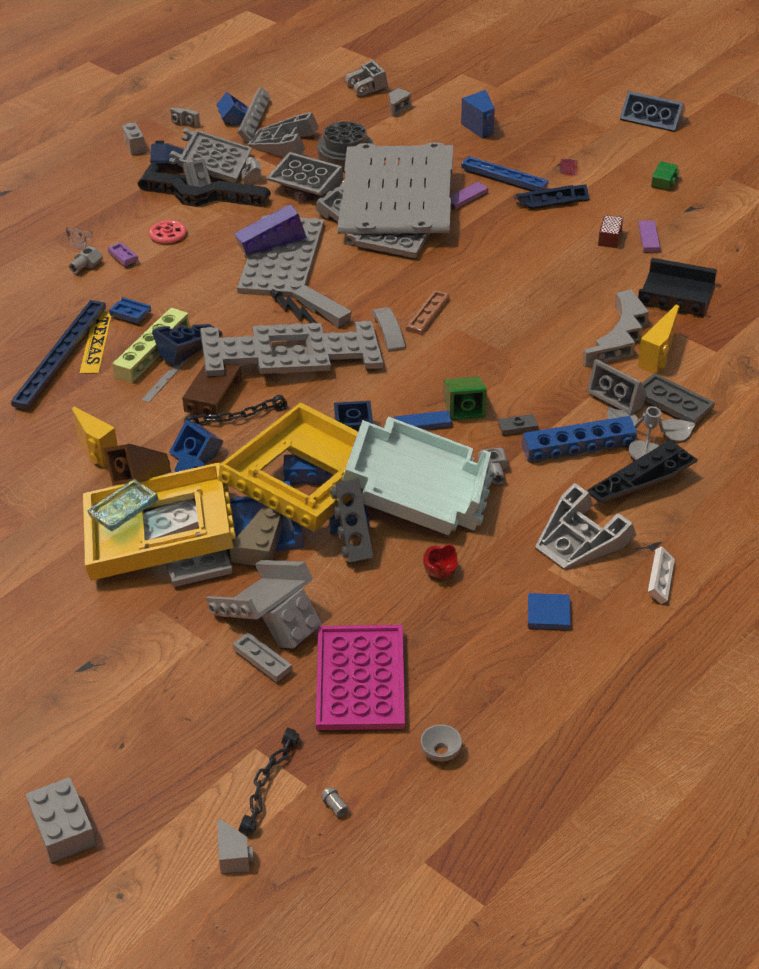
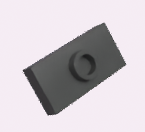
M534 414L498 419V426L502 436L538 430Z

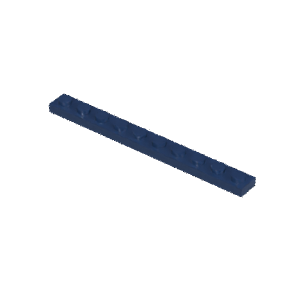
M90 300L13 397L11 400L12 407L26 410L31 407L106 309L104 302Z

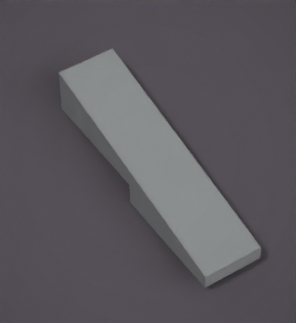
M306 285L292 292V295L314 314L317 312L321 313L337 328L348 323L351 319L352 311Z

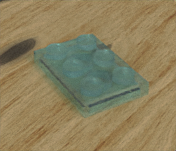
M133 479L87 511L92 519L112 532L150 507L159 498L157 493Z

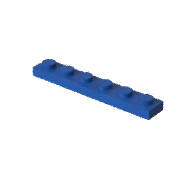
M470 156L461 163V168L470 172H476L483 176H489L496 180H502L509 184H515L534 191L544 190L549 184L547 179Z

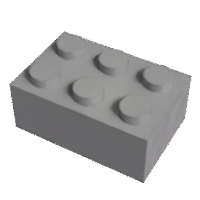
M70 777L25 794L30 813L50 863L96 846L93 829Z

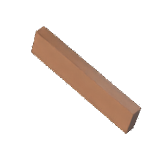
M434 290L406 325V331L422 335L449 300V294Z

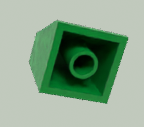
M479 376L444 379L443 394L451 420L486 417L487 388Z

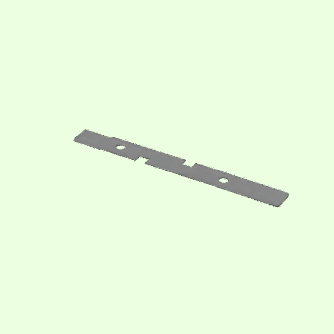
M189 358L179 362L181 363L180 365L178 363L174 364L171 367L172 370H168L142 400L150 402L168 382L166 379H171Z

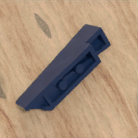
M587 184L519 193L515 194L513 198L531 209L574 202L575 200H589Z

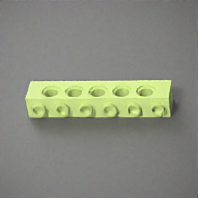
M170 308L164 313L161 318L112 363L115 378L133 383L160 356L152 330L163 326L177 329L179 325L189 328L188 313L174 308Z

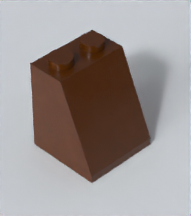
M133 444L104 448L113 486L134 483L171 472L167 453Z

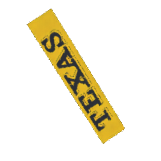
M103 312L89 331L79 373H99L111 320L109 312Z

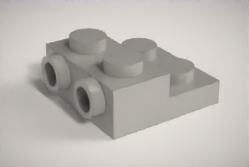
M338 188L329 191L324 198H320L317 201L316 211L326 219L332 217L338 221L343 192Z

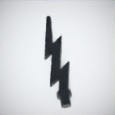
M275 289L270 291L272 298L278 301L284 310L289 307L299 320L303 316L310 323H317L303 306L299 309L290 296L285 300L280 291Z

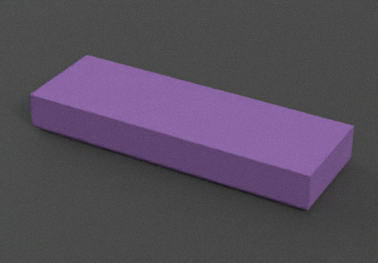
M476 182L449 197L451 198V207L456 210L488 193V187Z
M639 221L638 227L643 252H659L660 245L655 221Z

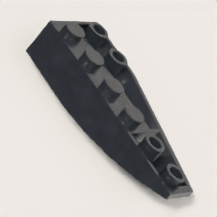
M668 440L589 488L587 492L599 503L622 498L672 478L696 463L697 458L673 441Z

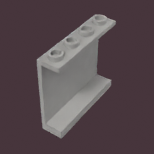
M260 560L255 566L261 579L234 598L207 596L206 600L209 611L214 616L247 619L260 618L313 580L305 561Z

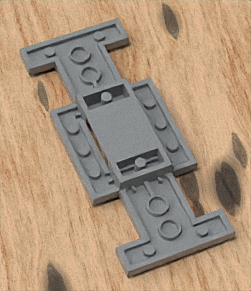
M372 321L355 322L356 332L323 333L321 323L252 326L253 336L219 338L218 327L200 328L206 376H224L223 364L257 363V369L260 374L330 371V360L362 358L365 369L383 367ZM306 340V345L273 347L272 341Z

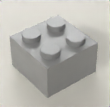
M304 589L298 590L262 616L279 648L296 647L322 624Z

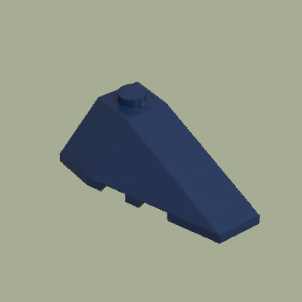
M156 140L155 143L151 144L150 164L169 163L170 158H174L170 156L171 151L182 154L185 148L164 143V140Z
M211 324L192 325V328L179 325L177 329L163 326L153 329L152 335L160 356L167 360L168 363L176 364L185 361L202 349L200 328L215 327Z

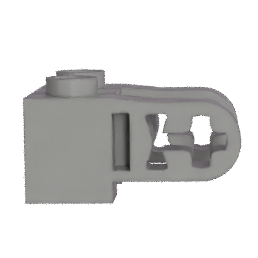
M374 60L362 64L361 69L351 72L345 77V83L351 88L354 87L355 93L359 96L382 90L388 86L385 70Z

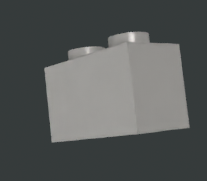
M128 123L123 125L124 142L131 155L146 152L144 136L137 124Z

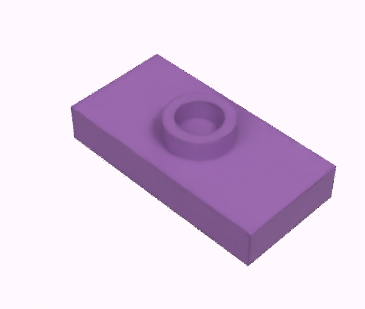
M122 242L108 247V253L123 266L139 261L138 256Z

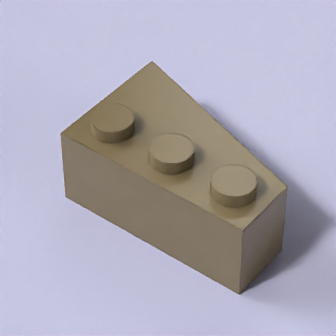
M263 506L233 541L234 548L230 549L231 563L255 566L260 560H273L284 526L283 515L269 507Z

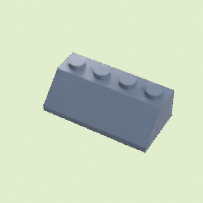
M628 91L620 119L676 131L682 122L686 107L683 102Z

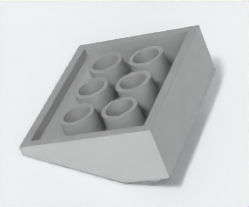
M289 152L267 177L268 181L317 195L333 191L344 180L342 166Z

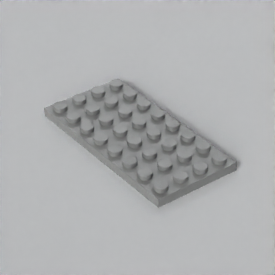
M300 217L307 238L249 254L237 286V293L270 295V291L275 289L280 291L284 297H294L292 292L307 284L323 231L324 220Z

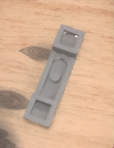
M389 307L372 309L371 314L374 321L379 324L388 352L405 349L402 333L392 310Z

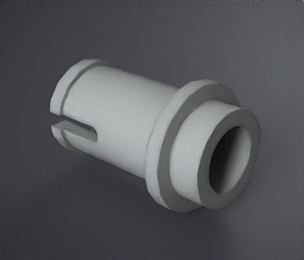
M332 787L326 788L321 794L324 804H328L337 817L345 815L349 807L339 797L338 790Z

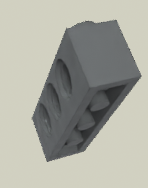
M359 478L332 483L333 487L330 488L332 499L336 501L334 514L340 523L338 535L340 539H343L344 547H341L343 558H346L347 562L373 558ZM345 495L350 496L352 499V503L348 507L342 502ZM349 515L355 517V524L353 526H349L346 523V518ZM354 534L359 538V543L356 546L350 543V537Z

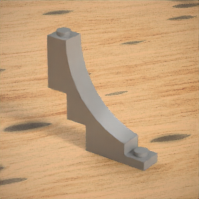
M632 289L616 293L615 308L619 313L620 320L613 330L596 340V347L584 349L583 364L585 367L592 366L596 359L606 363L634 356L635 342L641 341L642 327L648 324L649 311Z

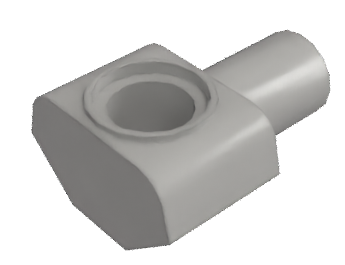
M253 157L246 159V167L241 171L242 180L245 184H255L261 178L260 162Z
M87 246L74 256L75 260L69 264V269L73 273H78L84 267L92 269L103 260V255L97 248Z
M483 449L491 453L489 461H492L490 467V476L493 477L492 483L495 485L502 484L505 481L503 470L509 466L504 449ZM483 450L479 451L477 456L478 460L480 459Z

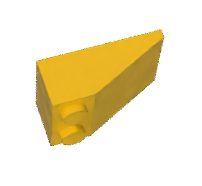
M73 407L72 412L77 438L90 461L103 468L106 467L108 464L104 448L118 446L115 428Z

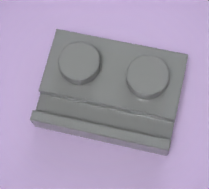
M205 159L182 164L188 185L202 187L211 184Z

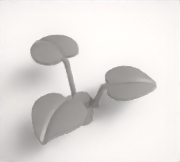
M609 407L607 419L630 416L635 428L644 420V424L648 428L646 441L636 440L629 446V454L635 460L659 446L655 443H649L651 430L657 427L658 424L660 431L665 433L666 438L675 442L687 440L695 427L694 422L667 419L662 421L661 411L657 407H648L646 413H643L639 421L635 414H629L623 410Z

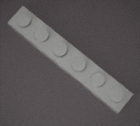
M262 87L256 91L237 132L247 143L252 139L270 100L268 92L263 90Z

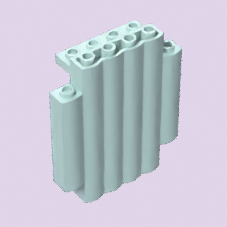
M391 417L387 418L383 428L363 420L342 481L359 478L360 488L364 489L362 493L363 504L449 535L451 530L455 531L457 524L471 530H475L476 526L481 525L484 517L481 513L484 512L487 504L484 500L486 501L490 491L487 488H489L493 478L490 477L492 461H489L491 453L483 450L478 463L473 462L474 457L471 456L473 451L471 447Z

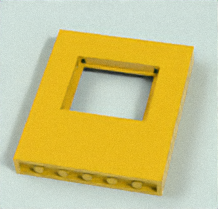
M300 402L222 462L219 466L218 480L315 532L334 515L336 501L331 497L330 488L333 487L332 483L342 481L358 431ZM285 451H289L334 476L308 496L261 470ZM345 495L342 502L346 505L352 499L350 496Z
M220 463L83 493L85 567L90 581L234 548L233 540L236 539L230 505L229 488L227 484L218 480ZM195 498L199 529L145 541L144 509Z

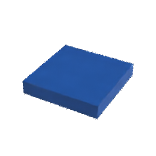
M528 593V628L570 630V595Z

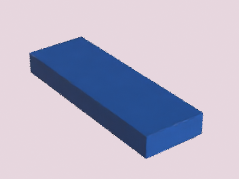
M448 410L394 416L396 420L423 430L452 427Z

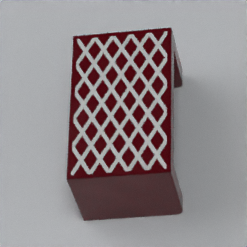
M604 215L599 231L598 246L617 248L619 233L622 232L623 217Z

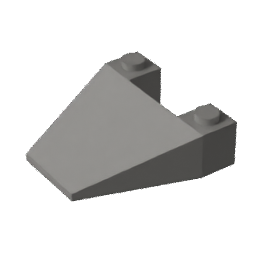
M312 112L300 114L257 130L247 145L253 149L285 158L289 152L302 155L305 147L301 137L313 136L318 129V124Z
M574 483L559 499L535 548L565 570L622 550L636 536L633 523L619 513L603 528L583 515L593 504L589 492Z

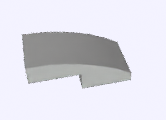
M170 108L171 122L181 126L184 124L196 128L200 126L199 112L183 108Z

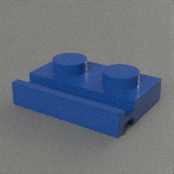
M122 297L121 301H118L109 310L110 316L139 324L147 316V313L151 312V305Z

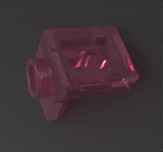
M570 158L561 159L560 173L575 175L578 160Z

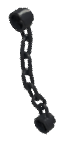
M275 395L273 399L265 400L256 406L245 408L240 412H226L217 415L202 414L198 416L190 414L185 417L184 423L186 420H193L192 422L197 424H203L208 421L227 422L242 417L246 418L263 409L270 408L282 411L287 407V401L284 396ZM271 402L272 405H271V406H267L266 403ZM250 409L253 411L252 413H249V414H246V413H245V411L250 410ZM229 415V419L221 420V416ZM203 417L204 421L199 422L198 418Z
M287 727L281 742L282 745H285L284 749H279L273 753L266 767L258 770L253 781L254 785L257 786L256 791L249 799L252 815L251 817L244 815L238 830L240 833L246 836L254 834L258 824L255 821L256 816L263 811L262 797L259 795L260 787L266 784L272 767L287 759L289 748L296 746L300 734L296 733V730ZM283 752L282 756L284 757L276 761L275 756ZM263 772L265 776L263 782L259 780L257 783L260 773ZM253 798L254 801L259 799V807L255 809L253 807Z

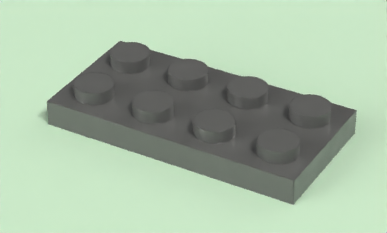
M656 373L652 374L642 383L647 392L645 402L684 421L696 424L715 405V402Z

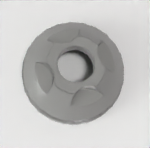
M434 725L426 729L421 736L422 751L432 760H451L461 750V735L451 726ZM437 747H445L448 751L444 754H438L435 752V749Z

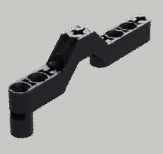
M150 164L138 181V187L143 191L171 194L182 205L195 207L214 201L263 207L271 196L270 190L266 187L217 181L202 187L186 185L183 178L179 175L161 173V168L157 164Z

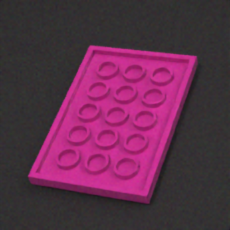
M403 625L319 626L316 730L405 729Z

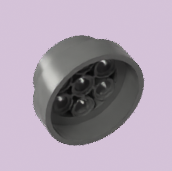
M350 121L336 122L324 129V136L318 141V160L342 166L344 172L347 146L374 143L367 135V130L363 125Z

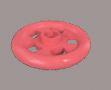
M174 220L160 221L149 230L150 238L161 244L176 243L182 240L187 233L186 227L181 222Z

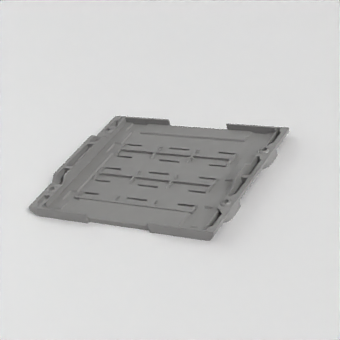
M436 142L418 146H376L372 143L347 146L344 169L345 182L343 199L340 202L338 234L450 233L451 198L449 197L450 175H452L453 145H444L443 143Z

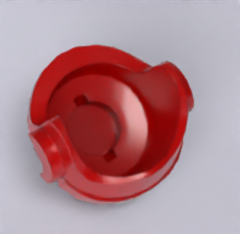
M446 544L445 546H430L427 548L423 555V565L426 572L433 577L441 579L451 576L458 565L455 547L452 544Z

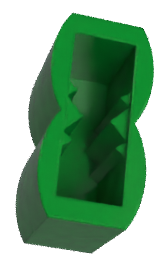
M660 161L653 173L651 186L669 190L671 186L675 185L676 178L678 179L680 169H678V165Z

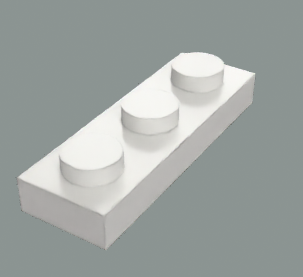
M663 547L655 550L648 593L660 604L668 601L675 560Z

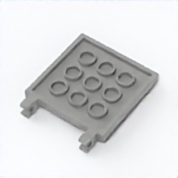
M185 128L183 133L188 136L183 135L182 140L189 141L182 154L171 151L170 156L174 158H170L169 163H178L179 166H182L183 163L205 159L210 176L236 183L246 164V159L251 154L252 147L199 130L194 132Z
M430 233L347 234L346 237L351 239H348L346 244L349 246L355 244V246L365 249L368 248L379 252L383 251L408 258H416Z

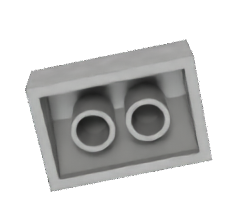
M597 359L594 360L587 392L629 414L642 409L647 392L641 381Z

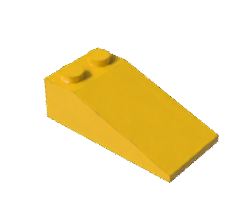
M675 305L641 338L638 359L639 368L656 374L665 368L676 332L678 305Z

